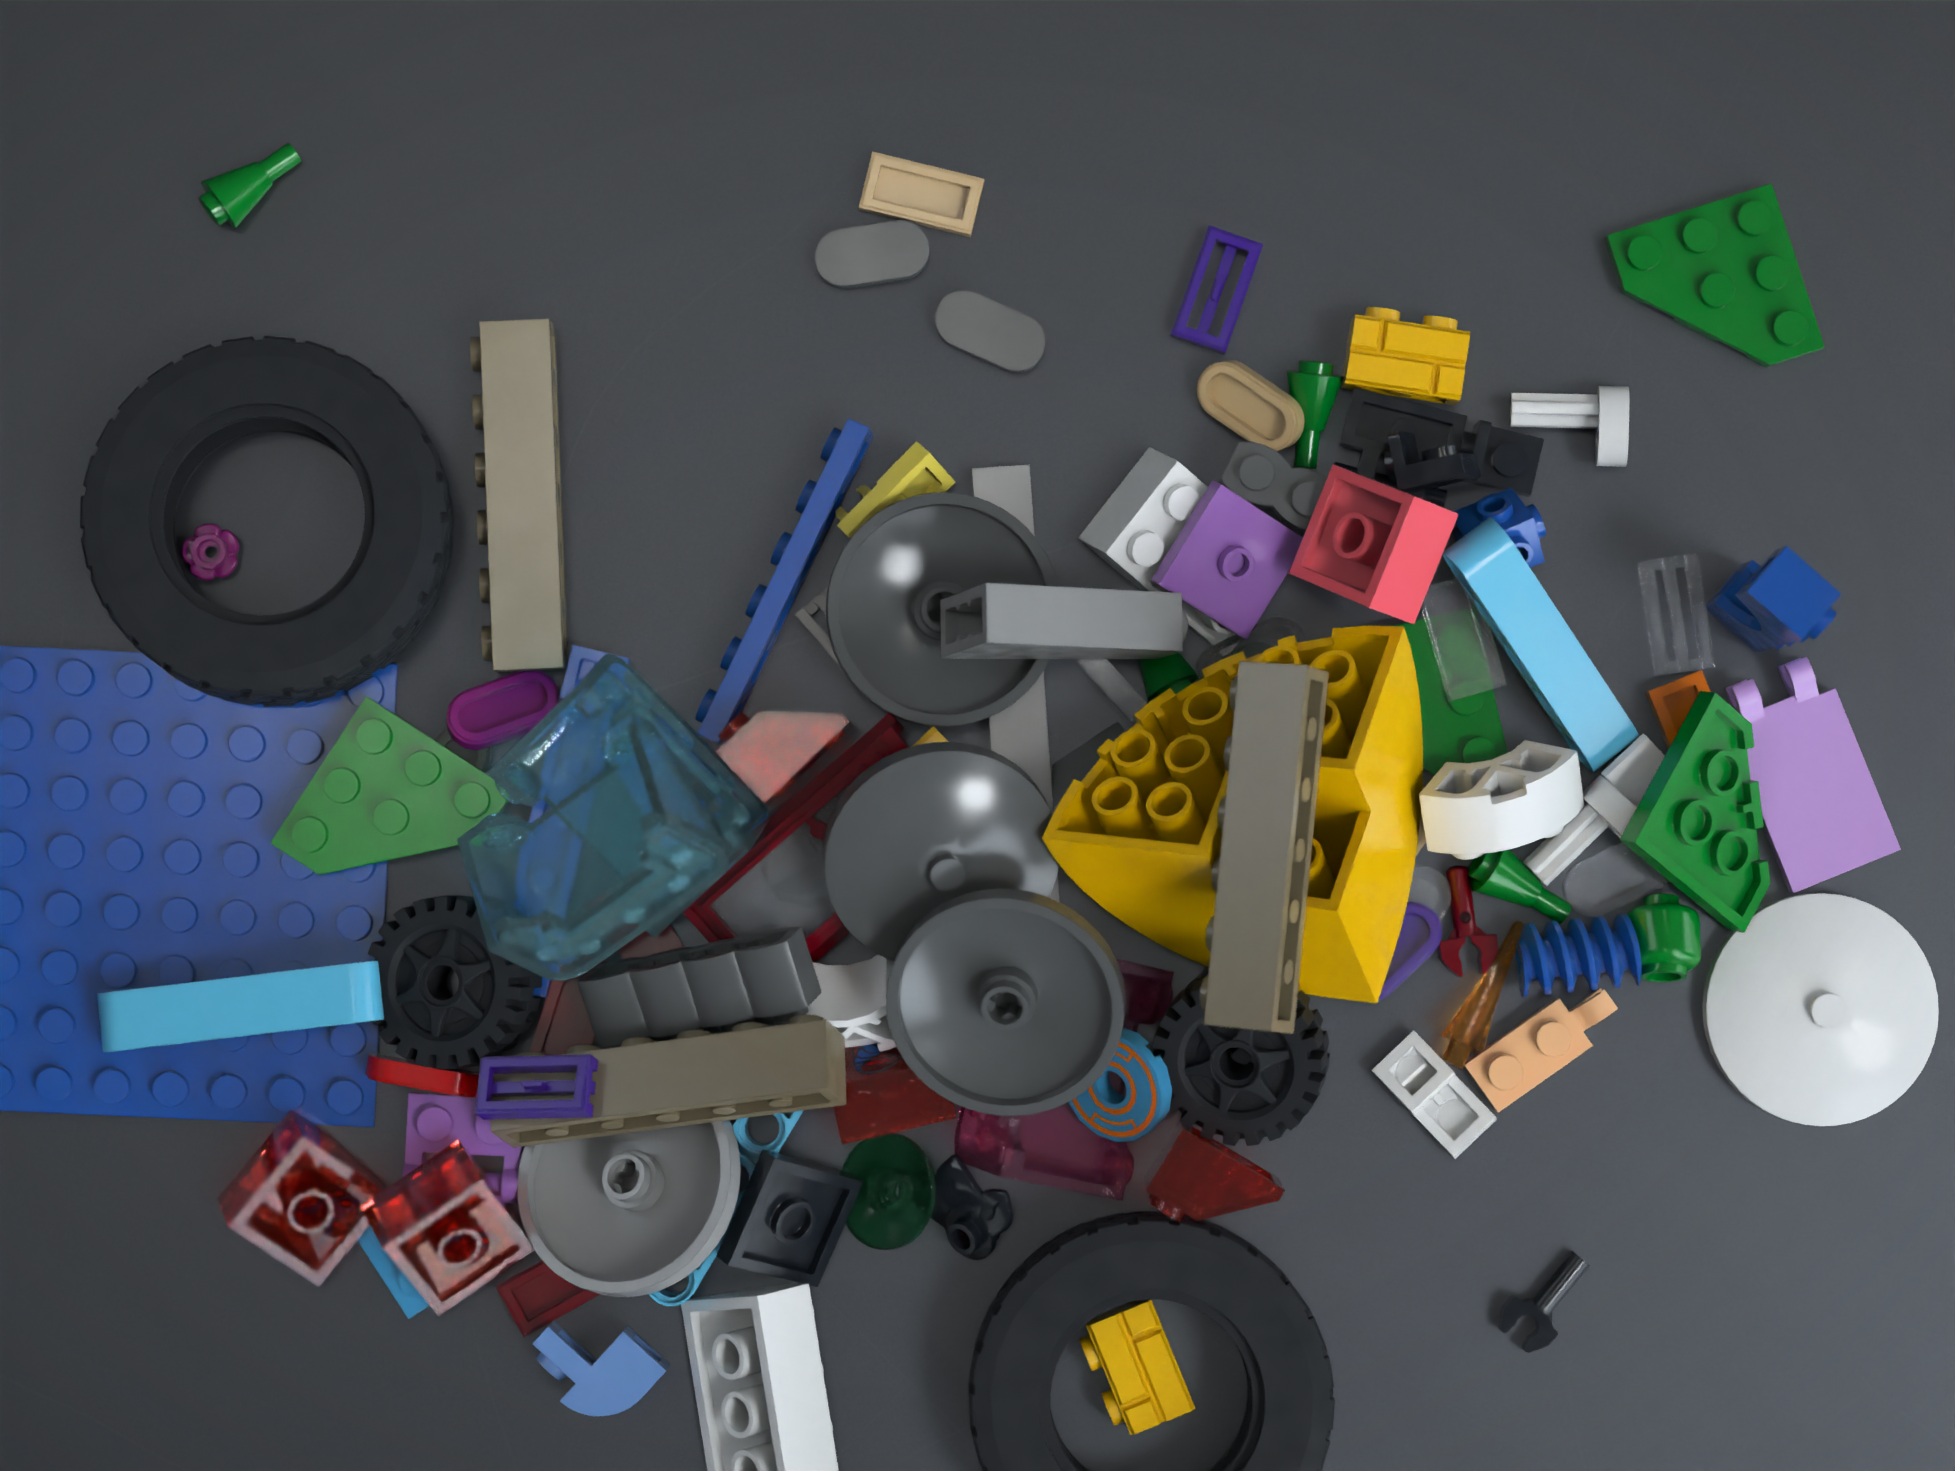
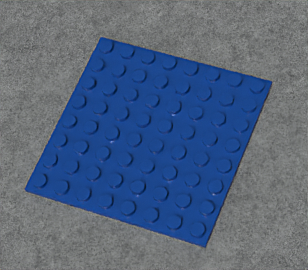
M0 646V1111L375 1127L377 1081L368 1079L367 1075H365L368 1054H379L380 1025H373L372 1021L103 1052L97 994L375 960V957L369 955L368 951L372 942L382 941L383 939L378 931L386 921L389 861L318 875L270 842L365 697H370L396 714L398 664H389L383 670L379 668L376 672L372 673V678L348 691L343 689L335 692L336 696L307 704L303 701L295 703V706L264 707L263 704L251 706L225 701L220 697H212L187 686L167 673L142 652Z

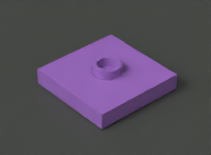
M1212 480L1151 581L1169 592L1182 593V600L1247 640L1291 569L1303 537L1225 486Z

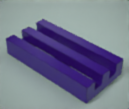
M1209 225L1170 336L1179 340L1190 341L1194 345L1202 348L1204 346L1213 349L1214 352L1225 355L1263 244ZM1215 241L1225 244L1226 247L1197 330L1187 327L1186 324ZM1240 249L1248 252L1219 337L1208 334L1236 251Z
M591 1054L482 1057L475 1114L483 1120L592 1118L594 1106L589 1103L590 1095H595L596 1083L592 1080V1072H597L598 1060ZM577 1072L576 1080L493 1082L494 1074ZM574 1095V1099L491 1101V1097Z

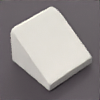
M1643 733L1606 767L1601 774L1631 803L1638 807L1665 755Z

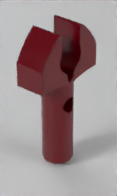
M1462 865L1450 867L1446 872L1453 929L1446 940L1440 941L1437 954L1438 959L1451 973L1457 977H1463L1459 951L1465 945V938L1467 937L1468 942L1476 947L1478 952L1479 974L1484 975L1492 966L1499 952L1497 934H1485L1476 926L1471 881L1468 875L1469 869Z

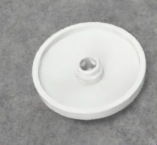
M1826 893L1801 894L1774 901L1755 912L1744 933L1732 931L1718 949L1706 977L1702 1003L1703 1024L1710 1051L1717 1066L1733 1088L1753 1105L1773 1116L1813 1126H1836L1865 1119L1880 1112L1902 1096L1919 1076L1930 1056L1936 1037L1939 1015L1937 989L1931 968L1921 948L1909 932L1890 915L1867 902L1843 895Z

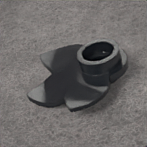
M958 1154L950 1156L938 1168L935 1175L925 1170H920L915 1174L914 1185L917 1197L926 1213L945 1228L951 1246L958 1253L972 1260H981L991 1254L996 1247L1000 1234L1009 1229L1012 1223L1013 1212L1008 1191L1002 1189L982 1191Z

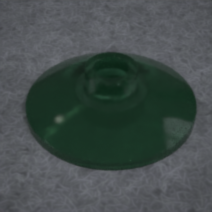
M887 1132L877 1133L863 1139L850 1152L842 1168V1171L850 1172L863 1181V1185L845 1224L860 1242L871 1248L879 1250L899 1249L914 1241L922 1233L930 1220L936 1196L933 1169L921 1147L904 1135ZM897 1186H898V1189H899L898 1197H897V1195H896Z

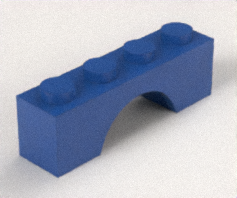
M1784 546L1775 550L1762 566L1754 560L1741 564L1704 608L1757 653L1771 648L1779 650L1785 644L1790 647L1796 641L1801 644L1808 637L1811 640L1817 638L1836 617L1837 613L1831 606L1840 597L1841 593L1788 546Z

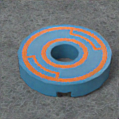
M1126 1028L1122 1030L1118 1048L1104 1073L1084 1093L1068 1102L1078 1119L1092 1132L1114 1142H1132L1154 1130L1169 1112L1172 1096L1168 1068L1161 1056L1154 1057L1152 1052L1145 1046L1149 1042L1139 1033ZM1110 1071L1118 1074L1124 1081L1126 1096L1117 1093L1111 1086L1109 1080Z

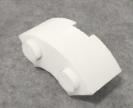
M1524 740L1511 752L1492 760L1474 763L1446 762L1419 794L1427 850L1452 854L1454 857L1462 860L1474 859L1484 853L1504 851L1532 843L1541 838L1556 836L1563 831L1566 824L1585 808L1577 750Z
M877 954L869 960L851 965H824L813 962L822 993L808 1006L809 1011L805 1015L821 1016L830 1022L845 1037V1048L877 1044L879 1052L897 1047L889 1028L886 1011L887 985L894 961ZM774 1020V1026L789 1024V1021L777 1023Z

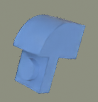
M555 1321L533 1342V1345L540 1351L536 1359L546 1371L560 1381L568 1376L575 1383L560 1402L573 1411L589 1416H610L629 1409L652 1388L671 1365L629 1325L598 1359L592 1356Z

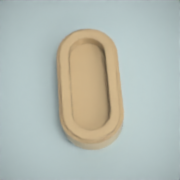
M1225 360L1208 366L1200 375L1197 383V397L1202 408L1248 442L1260 443L1278 451L1292 446L1301 437L1305 419L1300 404L1292 396L1245 364L1235 360Z

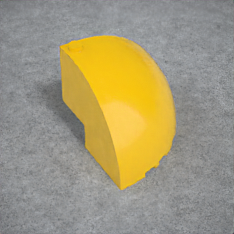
M1402 626L1332 628V637L1297 643L1295 635L1278 639V646L1268 648L1264 652L1247 659L1242 651L1213 663L1201 670L1204 675L1203 679L1187 686L1177 694L1169 688L1134 714L1137 720L1135 725L1118 736L1115 741L1108 738L1096 750L1100 759L1082 781L1075 779L1072 781L1058 803L1042 836V840L1065 873L1088 896L1109 913L1152 941L1209 967L1211 952L1206 945V929L1210 918L1214 916L1216 891L1212 885V868L1215 859L1220 856L1222 831L1218 825V807L1222 797L1226 795L1228 771L1225 768L1223 756L1225 743L1228 737L1232 735L1234 711L1230 705L1229 693L1233 678L1238 676L1239 661L1308 665L1327 671L1329 676L1298 992L1302 990L1308 995L1377 1004L1395 951L1408 903L1421 818L1419 794L1423 787L1421 705L1412 651L1405 628Z

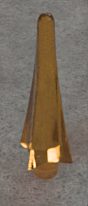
M1516 921L1512 924L1492 966L1481 977L1464 1004L1440 1035L1450 1040L1442 1060L1457 1069H1463L1471 1051L1475 1054L1478 1051L1484 1052L1494 1012L1515 953V943L1520 937L1523 926L1521 921Z

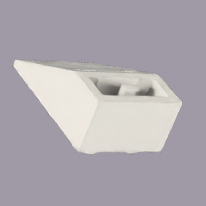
M1149 447L1078 538L1140 590L1169 592L1151 581L1208 487L1179 461ZM1182 600V610L1187 615L1188 627L1224 654L1238 635Z

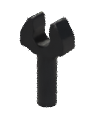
M1572 1251L1535 1297L1519 1299L1514 1295L1508 1297L1500 1311L1499 1330L1507 1333L1516 1325L1517 1320L1521 1316L1530 1315L1535 1320V1329L1523 1342L1522 1349L1530 1353L1549 1346L1558 1336V1332L1552 1325V1311L1588 1270L1590 1265Z

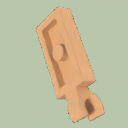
M1601 988L1588 995L1569 1010L1561 999L1556 997L1468 1059L1463 1065L1495 1111L1499 1113L1591 1048L1593 1045L1583 1031L1608 1017L1618 1007L1605 989L1602 990Z

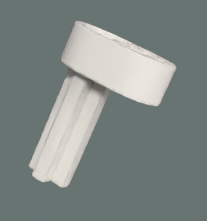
M1598 386L1597 394L1511 393L1510 427L1596 429V466L1626 467L1629 444V387Z
M1599 775L1583 790L1585 808L1564 826L1560 834L1547 838L1523 861L1524 865L1546 886L1606 828H1609L1621 838L1637 807L1602 775Z

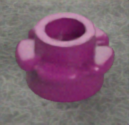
M208 523L198 526L194 530V535L184 541L182 556L183 560L190 564V572L195 577L211 581L214 577L218 576L225 578L235 570L238 564L237 557L240 547L236 536L230 530H221L218 525ZM209 547L216 549V555L212 558L206 555V550Z

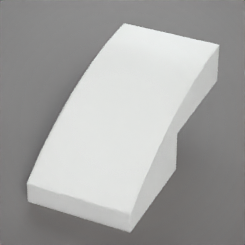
M1414 1030L1372 1069V1072L1454 1159L1497 1120L1496 1116L1455 1075L1454 1071Z

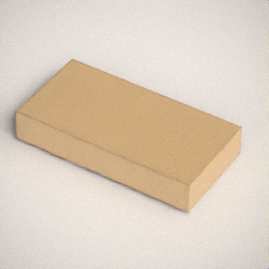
M872 151L859 211L896 220H906L917 225L971 238L984 186V179Z

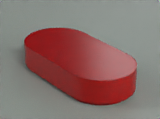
M368 1054L365 1071L368 1079L455 1096L477 1097L479 1072L466 1069L423 1067L414 1064L415 1060Z

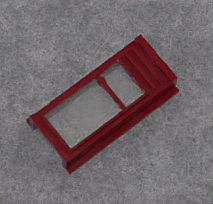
M888 713L682 894L689 901V904L682 912L709 943L728 938L750 937L770 930L799 926L802 927L812 962H817L850 933L836 914L826 887L822 868L823 839L832 811L850 784L874 763L888 755L910 747L900 736L905 728L893 715Z

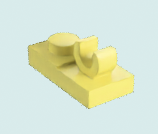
M916 441L876 482L877 485L872 490L865 485H860L856 489L863 499L849 513L842 507L835 511L837 518L840 520L837 526L850 539L864 523L884 508L916 495L947 492L955 481L931 453Z

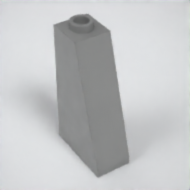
M984 583L940 600L941 658L1160 659L1183 651V642L1188 630L1187 615L1182 610V593Z

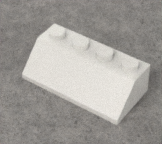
M809 1283L753 1288L692 1298L682 1303L681 1308L707 1471H839Z

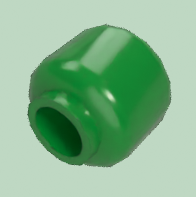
M1673 894L1648 895L1644 897V905L1635 907L1627 913L1638 937L1641 954V979L1656 983H1670L1686 979L1687 971L1695 968L1701 960L1699 914L1694 909L1679 904V897Z

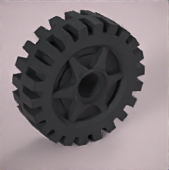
M460 895L421 899L413 902L414 906L403 907L393 914L396 920L385 922L378 931L383 937L382 941L372 942L368 951L369 955L375 957L374 961L379 963L384 1020L372 1021V1024L383 1025L384 1030L379 1035L384 1042L397 1045L398 1047L395 1052L404 1059H415L414 1064L423 1067H435L436 1069H461L478 1066L482 1057L502 1056L501 1052L511 1050L520 1041L516 1036L527 1033L533 1021L527 1018L528 1014L537 1011L540 998L533 996L534 988L542 987V974H534L532 966L540 963L537 950H528L526 944L532 939L526 929L515 927L518 920L510 912L499 911L500 906L491 901ZM451 969L456 972L459 980V986L454 996L449 992L446 984L447 975Z
M1197 977L1184 990L1182 989L1168 1006L1159 1023L1152 1047H1154V1057L1160 1055L1168 1068L1172 1086L1170 1112L1172 1113L1178 1109L1182 1113L1179 1122L1190 1129L1194 1124L1202 1127L1199 1136L1212 1140L1215 1134L1223 1136V1144L1235 1146L1239 1139H1245L1246 1145L1251 1146L1259 1145L1264 1137H1268L1269 1141L1280 1138L1286 1129L1290 1131L1294 1129L1304 1116L1309 1113L1321 1092L1326 1078L1330 1053H1327L1329 1038L1327 1030L1322 1031L1321 1029L1323 1019L1318 1009L1311 1011L1308 1007L1310 998L1302 990L1298 992L1294 1034L1203 1025L1205 1012L1202 1011L1200 1006V989L1205 978ZM1239 1047L1246 1050L1252 1056L1254 1063L1247 1065L1237 1063L1229 1055L1228 1049Z

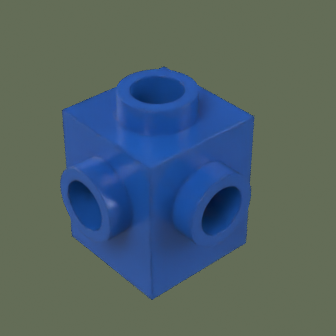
M1512 487L1499 493L1487 495L1480 501L1453 511L1459 514L1452 530L1455 542L1491 517L1507 533L1530 568L1545 562L1539 540L1546 536L1542 517L1534 504L1525 506Z

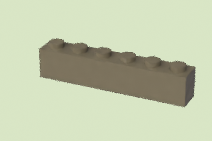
M550 319L479 321L480 337H471L470 357L472 371L481 372L482 395H473L472 411L475 430L484 429V452L475 453L477 487H486L487 510L477 511L479 545H488L489 568H480L479 571L480 599L482 603H490L491 626H482L481 631L483 660H492L493 671L498 673L566 671L568 664L555 325Z
M1239 661L1238 676H1235L1232 680L1229 699L1231 708L1234 711L1232 735L1228 737L1225 743L1223 756L1224 765L1228 771L1227 791L1218 807V825L1222 831L1220 856L1215 859L1212 868V885L1216 891L1215 913L1210 918L1206 929V945L1211 952L1209 974L1203 980L1200 989V1006L1202 1011L1205 1012L1203 1025L1294 1034L1329 676L1327 671L1308 665Z
M798 1015L790 1018L789 1024L768 1027L763 1023L746 1022L735 1025L733 1032L712 1034L704 1030H687L678 1033L677 1039L657 1042L651 1038L636 1037L622 1041V1047L601 1049L593 1045L572 1046L567 1049V1054L562 1055L591 1054L598 1060L597 1072H592V1080L596 1083L595 1095H590L589 1103L594 1106L593 1117L491 1119V1132L511 1147L516 1148L847 1105L845 1037L821 1016ZM525 1052L514 1056H537L544 1054ZM577 1072L494 1074L493 1082L576 1080ZM574 1095L491 1097V1101L574 1099Z

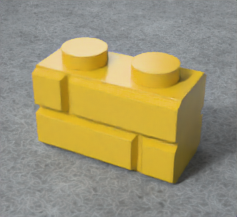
M1366 307L1365 316L1354 315L1349 328L1342 375L1344 378L1341 383V389L1353 390L1356 387L1393 397L1453 406L1460 401L1470 331L1457 330V320L1427 315L1423 316L1422 324L1399 321L1401 312L1382 307Z
M1151 1299L1131 1301L1116 1309L1099 1314L1086 1323L1089 1335L1079 1340L1091 1370L1095 1371L1103 1367L1111 1386L1110 1390L1102 1392L1101 1395L1114 1426L1125 1422L1130 1435H1134L1196 1409Z

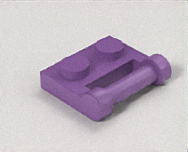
M410 1092L408 1093L402 1196L403 1198H421L423 1193L501 1197L502 1203H518V1170L524 1147L513 1148L491 1132V1119L483 1120L475 1114L476 1097ZM446 1153L504 1156L503 1173L425 1170V1154Z

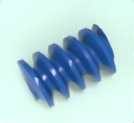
M1617 914L1614 918L1612 929H1610L1603 916H1594L1590 922L1588 932L1580 918L1570 919L1565 935L1557 921H1547L1542 938L1534 923H1524L1519 940H1516L1515 943L1516 971L1521 997L1528 996L1532 979L1538 980L1545 995L1551 994L1555 977H1561L1568 993L1574 992L1578 975H1584L1591 990H1597L1600 975L1607 972L1614 988L1621 987L1625 970L1631 971L1637 986L1641 982V954L1638 937L1627 914Z

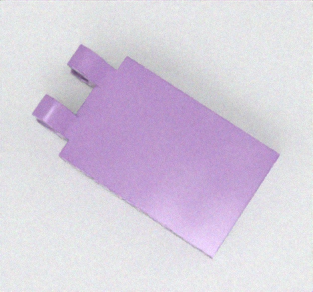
M1807 657L1798 658L1778 666L1781 678L1790 697L1764 708L1754 679H1746L1725 688L1731 706L1752 724L1754 747L1747 749L1750 779L1759 781L1763 830L1789 893L1798 892L1901 850L1836 688L1821 693L1818 692L1815 674Z

